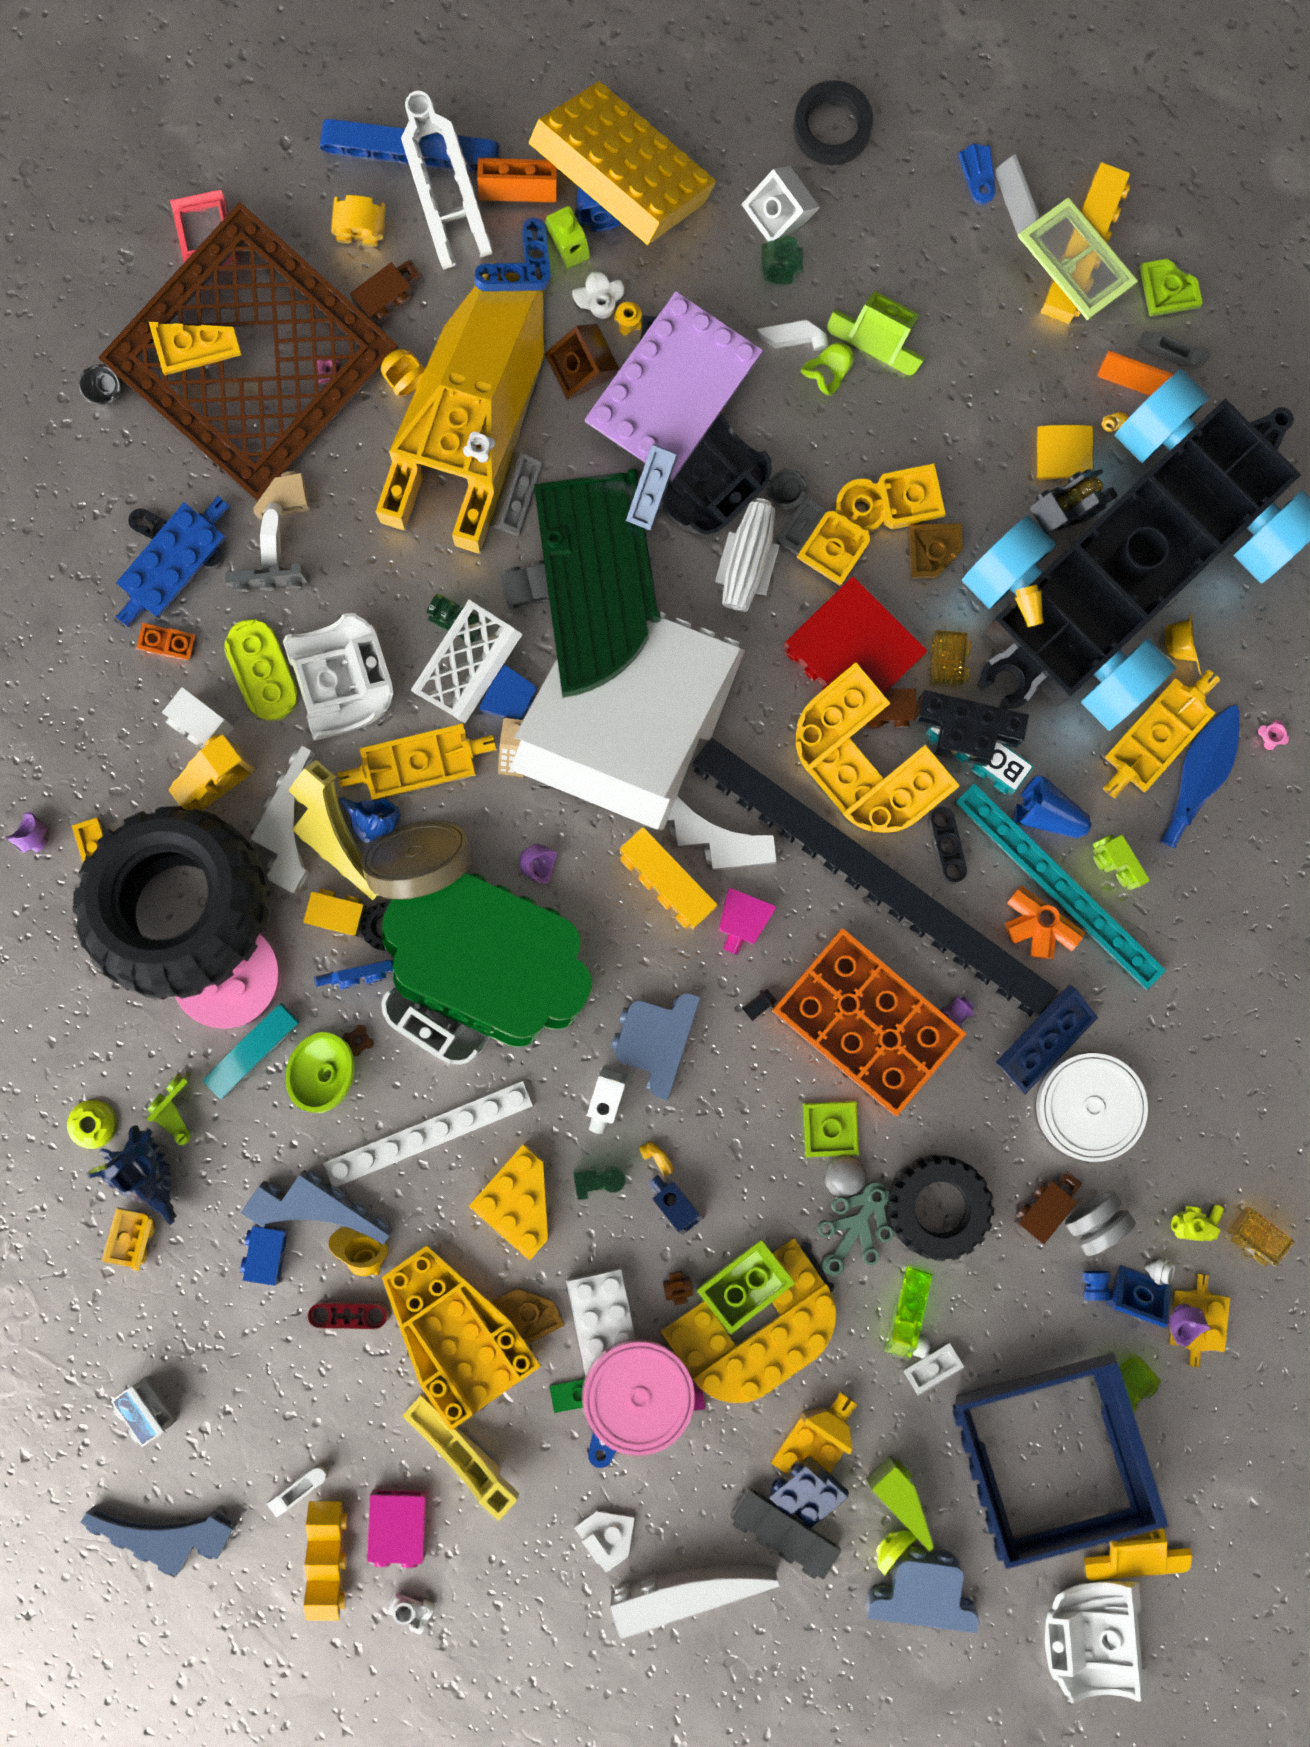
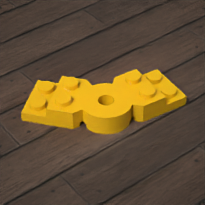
M935 464L882 474L877 484L868 479H856L844 485L837 496L834 511L824 514L797 555V559L839 586H842L870 543L869 534L878 530L882 524L893 530L908 527L909 525H917L921 521L944 517L946 513ZM858 502L865 503L868 506V511H857L855 504Z

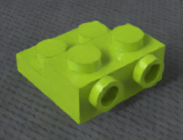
M1110 834L1092 844L1095 848L1093 849L1095 854L1093 859L1098 868L1104 869L1106 873L1116 869L1118 872L1116 877L1123 887L1131 890L1150 881L1122 834L1117 837Z

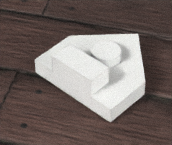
M595 1510L574 1527L582 1538V1543L606 1573L629 1557L634 1515H622Z

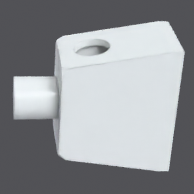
M602 1067L587 1116L592 1117L589 1126L590 1131L604 1134L607 1123H613L628 1075ZM600 1103H607L609 1107H602Z

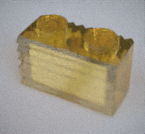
M936 630L933 633L929 686L961 689L963 682H968L969 667L965 666V657L970 656L971 641L967 640L966 632Z
M1245 1206L1227 1230V1233L1232 1236L1230 1241L1243 1251L1245 1248L1254 1253L1252 1258L1263 1267H1266L1267 1264L1277 1267L1295 1243L1293 1239L1253 1208Z

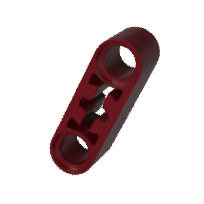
M321 1300L308 1311V1321L316 1328L379 1329L390 1317L389 1307L381 1301ZM318 1307H323L328 1311L329 1316L326 1321H321L316 1317V1309ZM348 1308H350L352 1314H359L363 1311L362 1316H354L350 1321H348V1316L340 1315L334 1321L336 1313H344ZM373 1308L381 1310L383 1313L382 1321H373L370 1318V1310Z

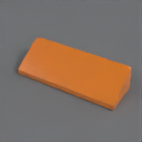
M1113 351L1107 352L1098 372V377L1149 396L1174 375L1168 371Z

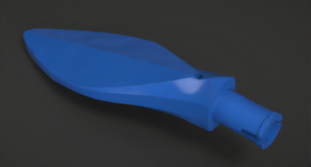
M1237 705L1226 708L1209 722L1196 736L1186 753L1177 802L1170 816L1173 819L1160 842L1176 849V845L1185 828L1191 825L1200 808L1221 787L1232 770L1239 740L1240 718Z

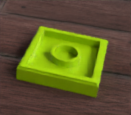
M857 1101L803 1103L805 1157L859 1155Z

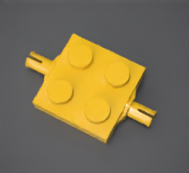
M1198 1273L1197 1289L1189 1291L1174 1289L1171 1312L1172 1316L1175 1307L1181 1304H1189L1191 1307L1200 1308L1206 1317L1210 1330L1200 1334L1189 1346L1185 1347L1190 1350L1189 1366H1195L1196 1368H1200L1201 1352L1208 1350L1225 1352L1230 1305L1229 1296L1215 1295L1207 1291L1209 1275ZM1170 1330L1168 1344L1179 1346L1175 1342Z

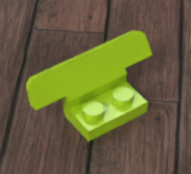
M874 290L857 320L836 309L832 312L827 325V329L831 334L907 375H913L925 359V357L903 346L920 315Z

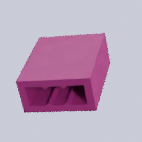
M373 1489L370 1494L367 1562L374 1563L376 1567H388L390 1563H400L401 1567L416 1568L418 1564L423 1563L425 1559L428 1491Z

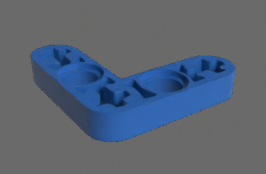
M535 217L526 219L522 227L524 263L481 264L475 270L474 283L476 287L482 291H539L547 288L551 271L545 223ZM530 228H535L537 232L536 240H532L533 236ZM537 249L543 253V256L541 258H533L529 252ZM538 267H540L539 272L542 280H537L535 276V271ZM511 272L516 273L519 276V280L515 282L509 281L505 275ZM487 274L490 280L486 281L483 275ZM497 274H501L500 281H498Z

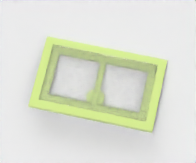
M1069 197L1018 234L1020 240L1087 320L1139 282Z

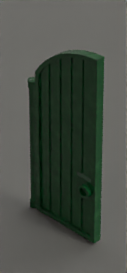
M629 469L627 473L620 472L534 484L562 698L589 692L617 677L637 658L649 639L647 621L650 620L652 623L661 621L660 611L657 606L646 530L643 527L626 521L638 486L639 477L637 469Z

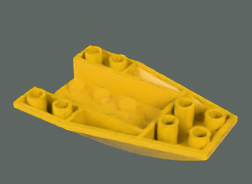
M425 1246L382 1276L419 1384L450 1431L541 1367L511 1320L430 1247Z

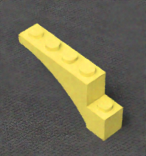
M315 760L304 768L288 790L298 802L308 808L292 830L303 842L308 843L316 850L321 858L332 864L343 877L348 878L364 895L374 900L378 895L372 892L367 885L361 866L363 853L355 843L339 807L334 780L337 777Z
M421 1394L402 1417L447 1461L477 1498L478 1503L500 1521L516 1503L520 1493L499 1475L501 1467L458 1427L450 1431L433 1404Z

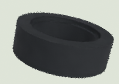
M830 80L812 86L801 97L795 112L794 136L799 148L811 160L824 165H841L855 159L865 149L873 125V112L869 100L857 87L843 81ZM830 101L840 102L854 112L858 121V130L849 141L838 145H830L819 141L812 134L808 125V117L812 110L822 103Z

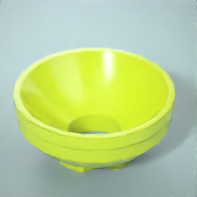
M93 1099L83 1101L75 1106L69 1114L67 1120L68 1133L71 1139L79 1146L91 1149L102 1147L109 1143L116 1133L117 1116L111 1106L103 1101ZM87 1116L92 1117L96 1122L95 1129L90 1133L85 1132L81 1127L82 1120Z
M892 1530L876 1550L878 1568L884 1575H887L894 1568L895 1561L904 1550L910 1549L917 1540L910 1530Z

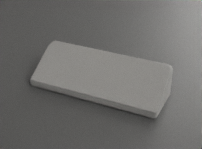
M1015 154L996 168L995 176L1018 235L1037 221L1040 215L1018 156Z
M515 452L513 454L490 527L517 536L520 534L534 491V484L537 482L543 461L523 452Z

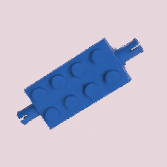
M216 496L204 513L200 512L198 514L183 502L116 582L117 585L130 595V601L115 617L121 620L127 627L131 626V623L143 609L145 611L149 610L159 618L227 538L216 529L217 526L215 524L231 506L219 496Z

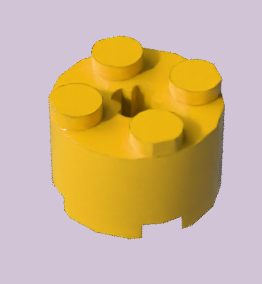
M346 195L345 201H340L339 197H335L333 200L331 232L336 235V241L350 244L352 240L362 241V244L365 246H378V241L384 237L386 205L383 202H380L379 206L372 204L373 198L365 196Z

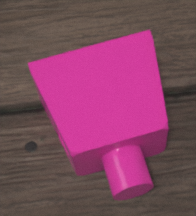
M728 888L719 926V932L728 935L723 950L738 955L743 941L753 945L775 911L776 906Z

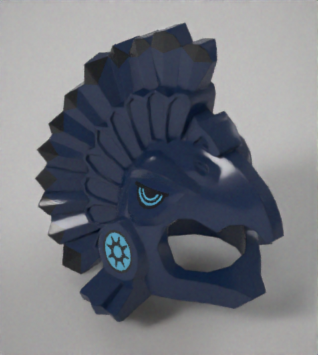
M138 1125L132 1126L129 1129V1140L123 1151L112 1152L104 1148L99 1150V1154L104 1156L106 1164L91 1168L87 1173L88 1178L101 1177L110 1187L117 1188L119 1194L130 1197L133 1203L138 1201L141 1203L146 1202L150 1208L157 1213L159 1212L166 1222L171 1225L175 1222L174 1219L177 1216L173 1210V1205L170 1203L172 1199L168 1196L173 1187L170 1184L172 1178L169 1172L170 1165L165 1161L166 1154L159 1151L160 1145L155 1144L154 1137H150L152 1134L150 1129L146 1128L144 1131H140Z

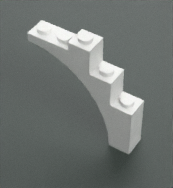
M677 795L666 822H674L675 826L670 827L671 843L676 842L677 848L709 845V849L704 850L706 865H711L712 871L776 863L773 835H747L731 832L713 825L694 813Z

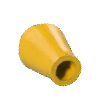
M1037 585L1015 590L1017 595L1015 600L1027 622V626L1030 627L1044 623L1042 617V593L1038 590Z

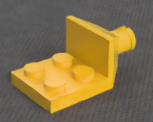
M839 1392L838 1397L829 1409L824 1406L803 1411L771 1459V1464L787 1474L790 1467L797 1460L803 1461L810 1455L825 1470L831 1473L844 1451L850 1455L853 1450L850 1427L847 1421L858 1404L850 1397L848 1399L844 1393Z

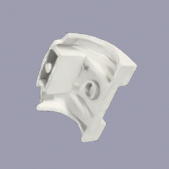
M1102 1581L1071 1587L1056 1596L1052 1609L1048 1612L1046 1619L1045 1648L1052 1677L1054 1680H1058L1064 1694L1069 1697L1068 1701L1075 1704L1082 1699L1098 1695H1120L1132 1698L1135 1701H1142L1149 1695L1147 1667L1142 1666L1138 1612L1141 1611L1139 1582Z

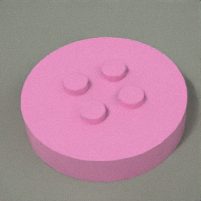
M259 932L255 943L258 947L248 962L243 960L232 971L234 976L218 987L214 984L204 988L205 991H202L203 993L183 999L175 996L180 1007L195 1021L214 1028H238L259 1019L274 1003L281 985V964L272 943Z
M648 1340L623 1341L602 1352L589 1368L583 1384V1409L591 1429L608 1447L627 1455H649L669 1447L685 1431L694 1408V1387L690 1374L684 1364L669 1349Z

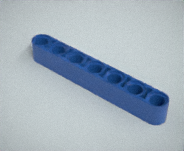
M334 119L323 121L319 145L320 150L323 152L409 164L401 140L405 128ZM435 132L423 136L419 146L425 165L454 170L446 151L447 146L443 135ZM457 135L469 172L478 173V158H498L500 145L496 141Z

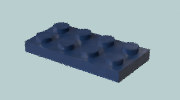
M1069 984L1011 1047L1002 1054L996 1063L1017 1089L1026 1095L1098 1017L1078 990Z

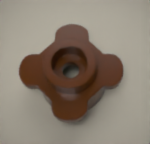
M358 1025L354 1031L346 1032L342 1036V1039L350 1046L353 1056H359L361 1051L371 1049L374 1046V1040L366 1033L367 1028L364 1025ZM357 1038H360V1043H356Z

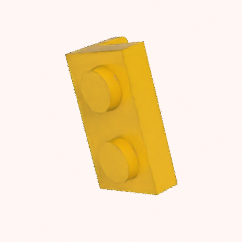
M116 1207L102 1261L131 1267L133 1270L139 1271L141 1264H144L147 1259V1240L154 1233L155 1222H153V1217L148 1213Z

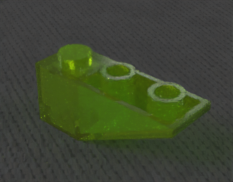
M906 1266L889 1322L883 1352L910 1359L916 1351L932 1274Z

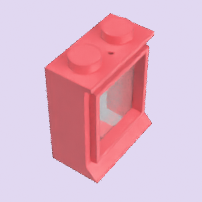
M222 190L170 200L183 262L192 255L229 214L227 200ZM236 252V261H238L239 256L238 252ZM232 255L226 260V262L222 266H228L232 264Z

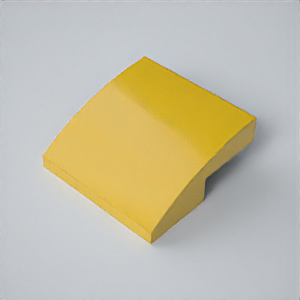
M1037 426V478L1039 480L1062 478L1067 480L1077 472L1081 471L1083 473L1088 469L1094 471L1093 426Z

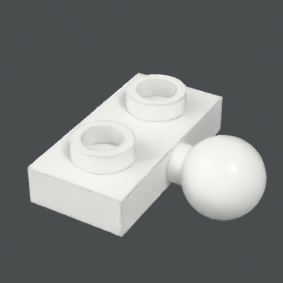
M916 1335L911 1338L909 1350L914 1356L920 1357L921 1360L903 1372L918 1396L965 1369L950 1343L930 1354V1342L925 1336Z

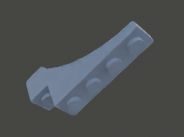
M306 1170L300 1173L286 1195L281 1193L282 1189L275 1183L263 1181L241 1211V1214L262 1228L267 1223L278 1221L316 1220L349 1227L368 1235L383 1245L393 1231L389 1227V1222L380 1216L375 1218L367 1212L368 1209L358 1201H350L344 1197L345 1193L336 1186L329 1187L322 1182L323 1179L320 1175L313 1171L307 1172Z
M94 1507L85 1513L80 1522L86 1526V1530L98 1536L102 1534L109 1538L110 1543L120 1549L127 1548L134 1552L133 1555L143 1562L150 1561L158 1565L157 1568L166 1575L174 1574L176 1576L183 1569L194 1547L198 1549L197 1552L201 1556L212 1559V1557L217 1559L222 1554L238 1524L216 1511H213L208 1517L185 1523L145 1524L121 1519Z

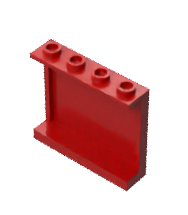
M854 576L789 637L783 646L786 649L784 651L786 656L794 663L798 661L805 668L803 670L804 674L811 681L817 680L823 686L821 690H824L854 663H857L883 695L927 653V650Z

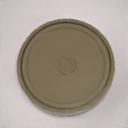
M430 820L407 824L394 829L385 836L379 837L363 853L361 866L367 885L372 892L385 898L408 899L436 892L455 882L470 866L472 854L466 833L460 826L447 821Z

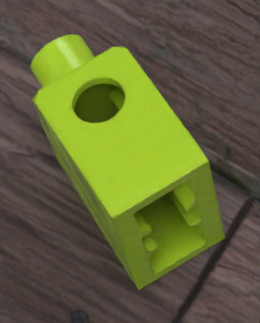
M567 206L548 215L545 226L565 267L569 269L590 259L586 236L572 208ZM573 246L579 247L575 251H570Z

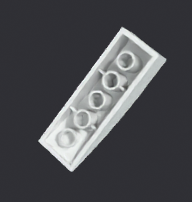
M736 1565L688 1569L656 1577V1574L648 1575L640 1580L641 1583L632 1586L630 1583L621 1584L614 1588V1592H611L610 1608L619 1637L623 1639L779 1587L780 1585L775 1567Z

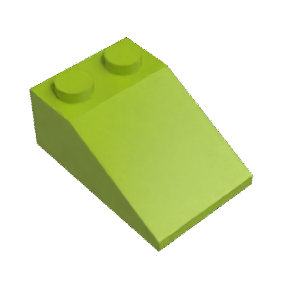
M759 1240L698 1285L697 1292L727 1331L732 1334L793 1286L795 1282L764 1242Z
M889 1456L866 1480L871 1490L916 1538L931 1551L934 1547L915 1486L910 1480L913 1475L899 1458L894 1461Z

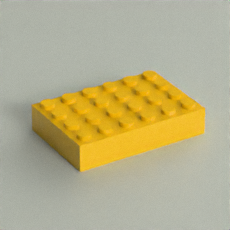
M600 81L539 118L529 140V144L647 245L704 205L716 183V180L706 170L697 165L686 153L670 142L666 136L662 135L646 119L642 118Z

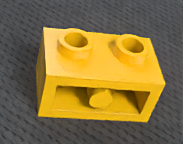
M321 888L319 893L311 891L303 923L359 937L362 927L360 924L363 921V914L367 906L360 904V898L349 895L345 896V900L334 897L336 892Z

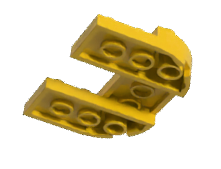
M854 663L815 696L801 713L796 731L797 753L805 770L809 772L850 822L862 829L873 832L890 833L900 831L921 819L960 785L926 745L886 778L881 776L850 737L891 703L861 667Z
M791 1238L771 1252L795 1282L793 1286L771 1302L779 1316L737 1346L734 1344L704 1300L660 1330L675 1355L686 1367L692 1380L713 1398L729 1403H745L761 1398L814 1361L828 1346L836 1322L834 1299L827 1284L823 1282L794 1238Z

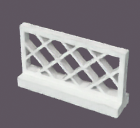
M468 600L411 691L453 715L463 723H466L523 634L473 601ZM475 609L479 613L480 622L468 625L467 618ZM495 623L500 625L494 636H487L486 626ZM481 628L482 639L471 642L469 632ZM464 633L465 645L454 648L453 640L457 635ZM483 646L481 656L473 660L472 649ZM466 651L467 662L456 665L455 654ZM449 656L451 667L439 671L438 663L442 658ZM468 668L469 674L466 679L458 682L457 671ZM452 673L453 684L441 687L440 677ZM435 679L436 690L427 693L422 691L427 681ZM454 690L455 696L450 704H444L443 694Z

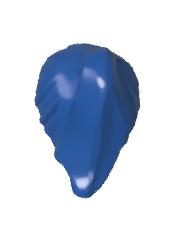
M343 797L339 798V802L343 804L349 813L353 831L365 843H371L380 836H385L392 832L401 817L397 806L386 798H382L379 801L363 800L358 803Z

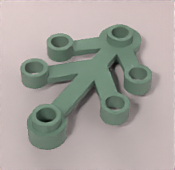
M872 1182L864 1188L862 1194L846 1198L836 1197L832 1200L831 1208L837 1214L846 1213L850 1207L863 1206L856 1215L832 1221L822 1220L818 1223L817 1232L825 1238L831 1237L836 1231L849 1228L835 1252L826 1254L821 1260V1268L827 1275L838 1276L844 1270L843 1260L858 1235L860 1236L863 1250L861 1254L862 1260L868 1265H875L879 1261V1253L873 1247L868 1219L872 1212H874L877 1223L875 1234L879 1240L888 1242L893 1238V1230L887 1224L884 1206L888 1202L889 1192L883 1184ZM875 1192L880 1193V1198L877 1201L872 1199V1195ZM839 1201L844 1202V1207L841 1210L836 1209V1203ZM829 1224L830 1230L827 1233H822V1226ZM888 1229V1235L882 1238L880 1236L881 1231ZM874 1252V1258L871 1261H867V1254ZM837 1261V1269L830 1270V1264Z

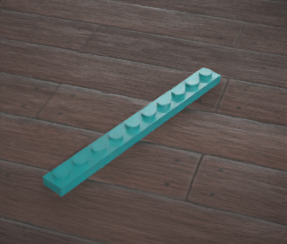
M975 783L955 802L992 841L1145 990H1148L1166 971Z

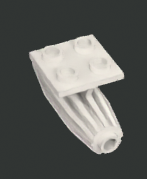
M757 498L755 502H750L737 532L728 533L715 583L724 585L722 604L729 609L747 612L755 594L766 596L780 546L772 543L776 509L771 506L772 502L769 500Z

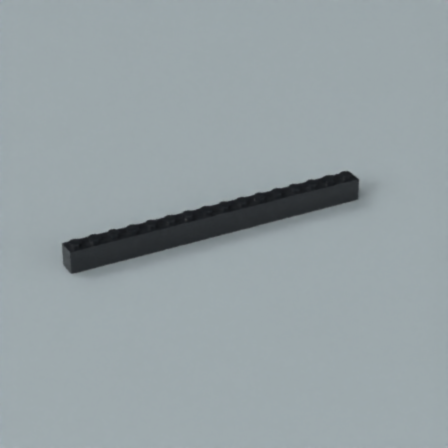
M711 737L692 762V766L695 768L693 772L704 781H707L709 778L717 784L715 788L727 797L731 794L738 799L736 804L747 812L753 810L760 815L758 820L769 828L772 825L781 831L779 835L791 844L794 841L803 847L801 851L813 860L815 857L819 858L824 862L822 866L833 875H836L837 872L846 878L844 883L855 891L860 888L867 893L865 898L877 907L882 904L889 909L887 914L898 922L904 920L910 925L909 930L920 938L926 936L932 941L930 945L942 954L946 951L954 957L952 961L964 970L967 967L976 973L974 975L975 979L986 986L989 983L997 988L995 992L997 995L1008 1002L1010 999L1019 1004L1017 1009L1030 1018L1032 1015L1038 1017L1045 1011L1059 991Z

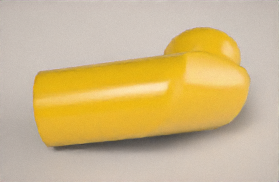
M1123 412L1107 415L1102 419L1101 426L1107 432L1116 431L1130 416Z
M647 1141V1144L639 1147L644 1159H649L651 1156L654 1157L663 1176H668L674 1172V1167L667 1153L653 1141Z

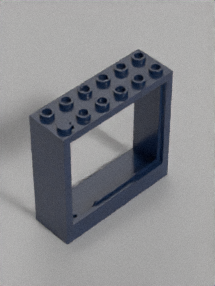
M1114 1352L956 1395V1404L952 1405L954 1420L957 1427L962 1426L963 1431H960L962 1446L965 1454H971V1457H969L970 1472L973 1481H979V1484H977V1494L982 1508L987 1507L985 1511L987 1528L990 1535L995 1534L996 1536L993 1537L995 1554L998 1562H1004L1005 1569L1169 1526ZM1094 1375L1103 1403L1101 1414L1131 1508L1014 1539L985 1443L979 1440L970 1409Z

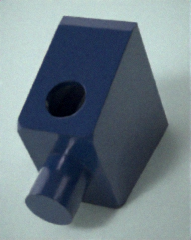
M661 1173L648 1182L649 1186L657 1194L652 1198L678 1233L684 1235L704 1218L675 1182L669 1184ZM674 1195L676 1203L670 1206L667 1200L670 1196Z

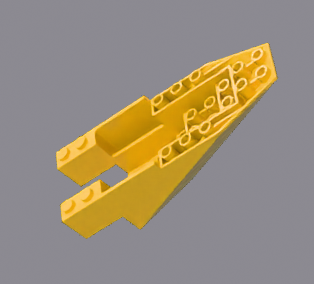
M511 272L505 275L509 281L515 282L519 280V276L516 273ZM487 274L483 275L486 281L490 280ZM497 274L498 281H500L501 274ZM535 275L537 280H542L540 276ZM475 285L444 325L389 450L392 464L376 508L381 524L406 530L423 480L421 465H425L467 478L468 488L452 536L456 547L481 554L520 436V428L544 359L543 290L482 291ZM472 432H479L487 438H492L495 442L494 448L490 449L488 453V461L484 463L479 462L473 456H465L463 448L468 445L469 436ZM477 445L476 448H477V449H481L482 446H481V445Z

